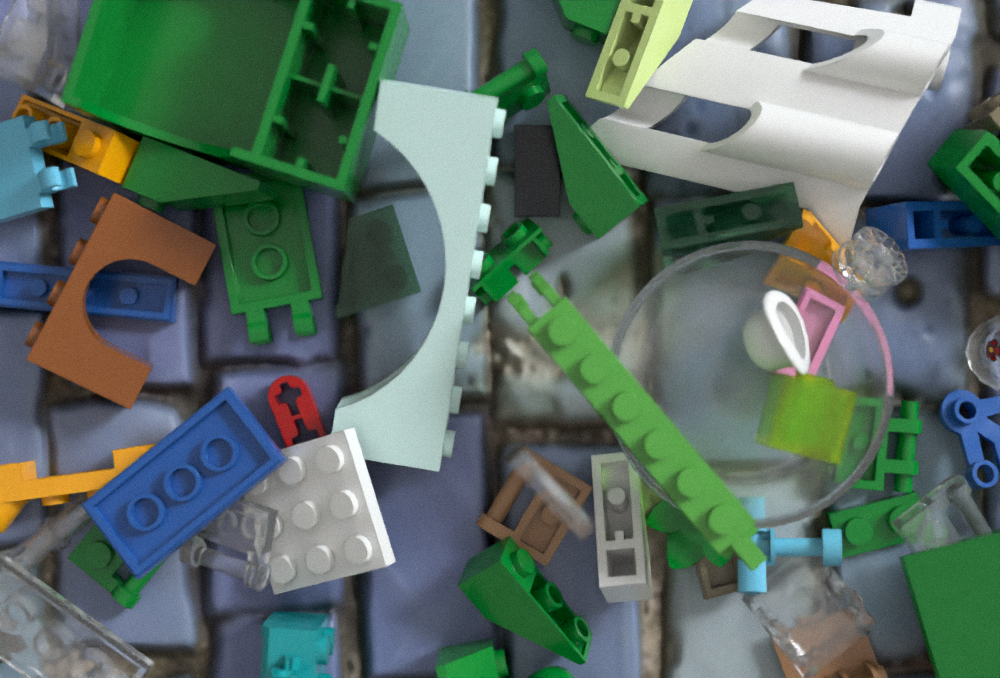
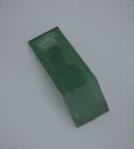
M794 181L654 208L665 272L709 264L803 228V220Z

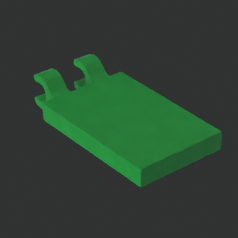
M258 173L246 174V176L278 190L279 194L276 200L213 208L231 314L235 317L246 315L250 343L255 344V346L274 343L267 311L291 306L295 334L299 335L300 338L317 335V325L311 302L324 300L305 190L302 187Z

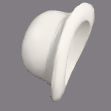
M777 290L768 291L762 300L763 308L752 314L744 325L743 342L751 360L761 369L776 371L787 367H794L800 375H805L809 370L810 350L808 335L797 306L787 295Z

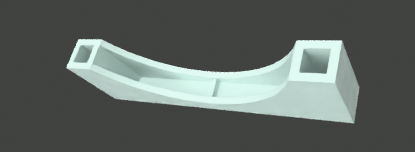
M388 79L380 81L374 131L388 140L406 157L428 189L442 227L446 269L444 289L436 319L418 349L390 376L361 392L343 397L335 409L332 433L354 427L364 460L439 472L443 457H452L456 431L447 430L450 413H459L463 388L454 386L457 369L465 370L470 344L469 342L461 341L464 324H473L477 297L468 296L471 278L480 279L484 251L475 250L478 232L487 233L491 205L482 204L485 185L494 186L499 159L490 157L493 138L502 139L506 110L497 109L499 97Z

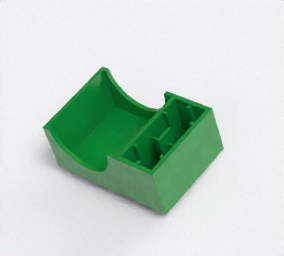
M93 0L60 102L92 121L142 137L145 136L179 149L355 204L377 136V132L374 131L380 81L395 79L410 28L403 3L394 0Z

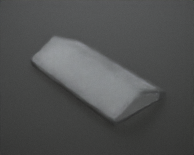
M4 553L0 555V660L25 678L145 677L154 665L152 660Z

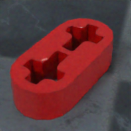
M294 375L281 376L276 379L269 387L268 400L286 447L297 444L295 437L301 434L297 422L300 418L303 419L308 431L316 429L319 437L328 435L327 428L308 383L301 377ZM285 383H288L291 388H300L302 395L296 398V404L300 412L297 415H294L289 403H280L278 396L284 393L283 385Z

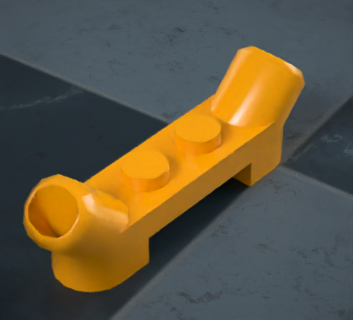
M157 443L112 450L113 468L37 478L35 460L0 465V533H4L10 527L30 499L41 498L42 506L70 502V494L87 492L88 500Z

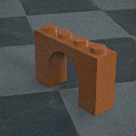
M114 192L110 200L103 196L100 198L89 220L96 224L88 241L83 238L78 240L68 259V263L75 266L67 282L58 279L46 301V304L53 307L45 323L36 321L24 345L32 348L26 360L131 410L153 367V363L110 343L94 329L86 310V296L91 281L106 265L119 260L135 259L148 262L195 286L216 244Z

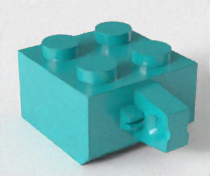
M274 611L261 625L263 639L260 678H333L332 673H325V666L328 665L329 655L333 656L336 636L335 628L328 627L329 614Z

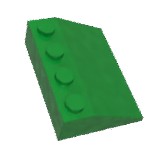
M1000 528L899 557L935 678H1000Z

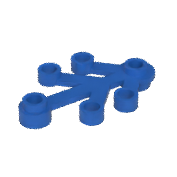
M955 390L945 395L941 400L938 409L939 421L946 430L958 435L967 467L965 479L968 485L976 490L992 487L998 481L1000 474V426L987 417L1000 414V396L979 399L970 391ZM960 404L966 409L968 419L961 416L959 412ZM979 436L991 444L998 470L992 462L984 460ZM978 467L982 468L986 473L985 482L980 481L977 477Z

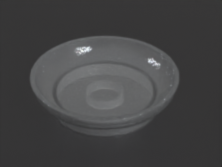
M735 241L703 248L682 257L662 270L639 292L623 316L612 342L611 351L755 519L756 523L754 525L757 529L783 526L800 521L818 513L837 501L853 487L871 465L882 445L889 426L894 399V369L887 338L878 317L865 297L842 273L812 254L794 247L773 242ZM777 290L782 292L795 305H797L800 297L804 296L806 291L822 302L820 303L810 298L802 316L808 335L810 363L833 315L838 319L837 330L809 389L771 371L761 369L751 360L743 342L744 325L752 314L763 308L762 300L768 291ZM787 367V369L798 373L794 367ZM616 436L623 453L641 479L658 496L677 508Z

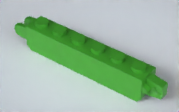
M535 271L528 278L534 290L552 306L548 312L538 319L520 294L513 290L505 297L528 324L529 328L527 331L704 540L718 554L721 553L725 559L735 552L744 564L754 571L768 559L751 539L759 531L754 525L756 523L755 519L566 297L561 299L540 273Z

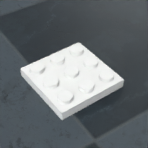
M354 427L280 449L288 461L244 496L274 595L384 568L396 562Z

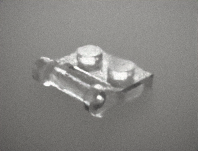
M953 475L945 479L892 521V524L911 553L961 539L944 512V509L950 504H954L973 536L991 531V528L970 496L972 490L963 475Z
M241 498L180 547V562L191 567H198L199 565L244 580L247 587L262 591L268 585L272 572L269 559L278 510ZM204 539L248 554L247 561L207 548Z

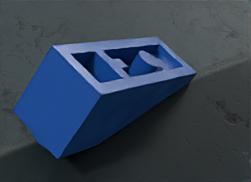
M962 201L901 202L865 209L869 255L1000 246V240Z

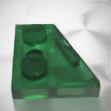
M392 204L350 218L346 236V253L341 270L340 293L335 310L337 319L421 293L422 290L394 205Z

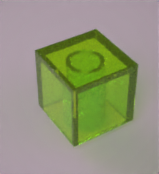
M796 371L795 377L786 374H771L754 443L840 465L858 393L834 387L835 380L809 373L800 375Z

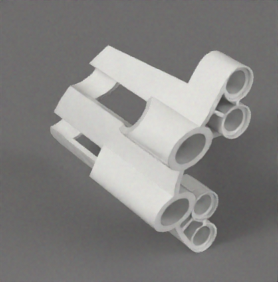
M752 0L736 10L732 18L706 40H693L658 67L628 110L620 108L607 117L599 118L591 128L620 165L809 209L847 254L859 208L888 159L917 102L920 101L926 90L939 92L962 8L926 0H915L911 16L813 0ZM782 25L855 40L852 51L815 64L753 51L770 38ZM689 96L751 111L750 119L738 132L715 143L653 130V128L678 110Z

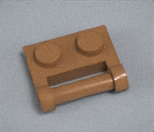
M521 445L515 455L518 458L517 463L488 512L482 511L476 524L500 540L511 536L520 548L525 549L534 560L547 567L593 487L533 450ZM536 469L546 476L517 525L512 529L505 525L503 521L532 471Z

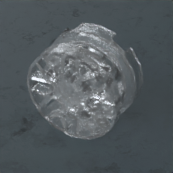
M872 226L863 227L854 235L853 241H845L833 251L831 258L833 271L839 282L849 293L865 302L876 301L888 291L889 286L898 285L907 277L908 267L900 247L890 236Z

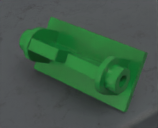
M528 218L523 222L518 221L509 226L500 237L501 242L489 253L484 252L480 279L471 278L469 287L486 306L492 300L497 303L519 283L509 271L512 266L516 264L522 273L527 275L550 255L548 250L553 246L552 242L542 233V228Z

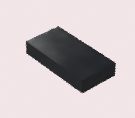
M515 125L514 217H560V160L552 125Z

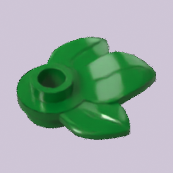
M669 497L658 503L646 520V524L650 528L669 534L666 553L668 565L673 570L692 567L700 562L704 556L714 565L722 568L732 556L731 554L725 559L721 553L718 554Z

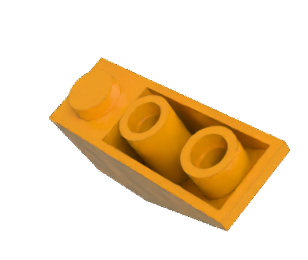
M22 94L11 119L25 115L34 116L36 121L48 120L49 125L57 122L65 123L68 141L42 148L43 152L123 185L140 142L116 130Z

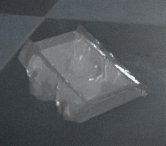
M795 556L766 578V595L745 594L742 598L743 602L802 678L816 676L818 671L862 637H867L876 624L875 620L865 609L862 597L855 589L847 587L835 572L833 566H822V557Z

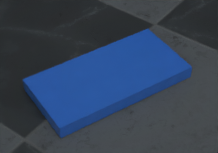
M227 387L81 504V506L134 577L142 579L286 463L288 459L233 388Z

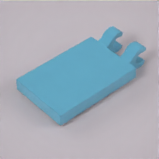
M25 115L0 122V224L54 208L51 194L78 186L74 168L60 171L56 166L46 168L42 148L68 141L64 122L49 125L48 120L36 121L34 116Z

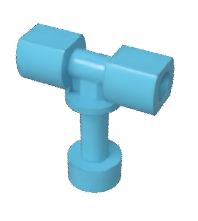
M738 499L755 519L756 523L754 525L759 530L751 539L768 558L754 571L749 569L741 559H738V594H767L766 566H775V556L822 557V566H842L841 529H822L821 538H775V528H765V499Z

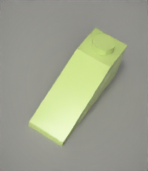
M621 0L585 97L628 110L680 37L693 0Z

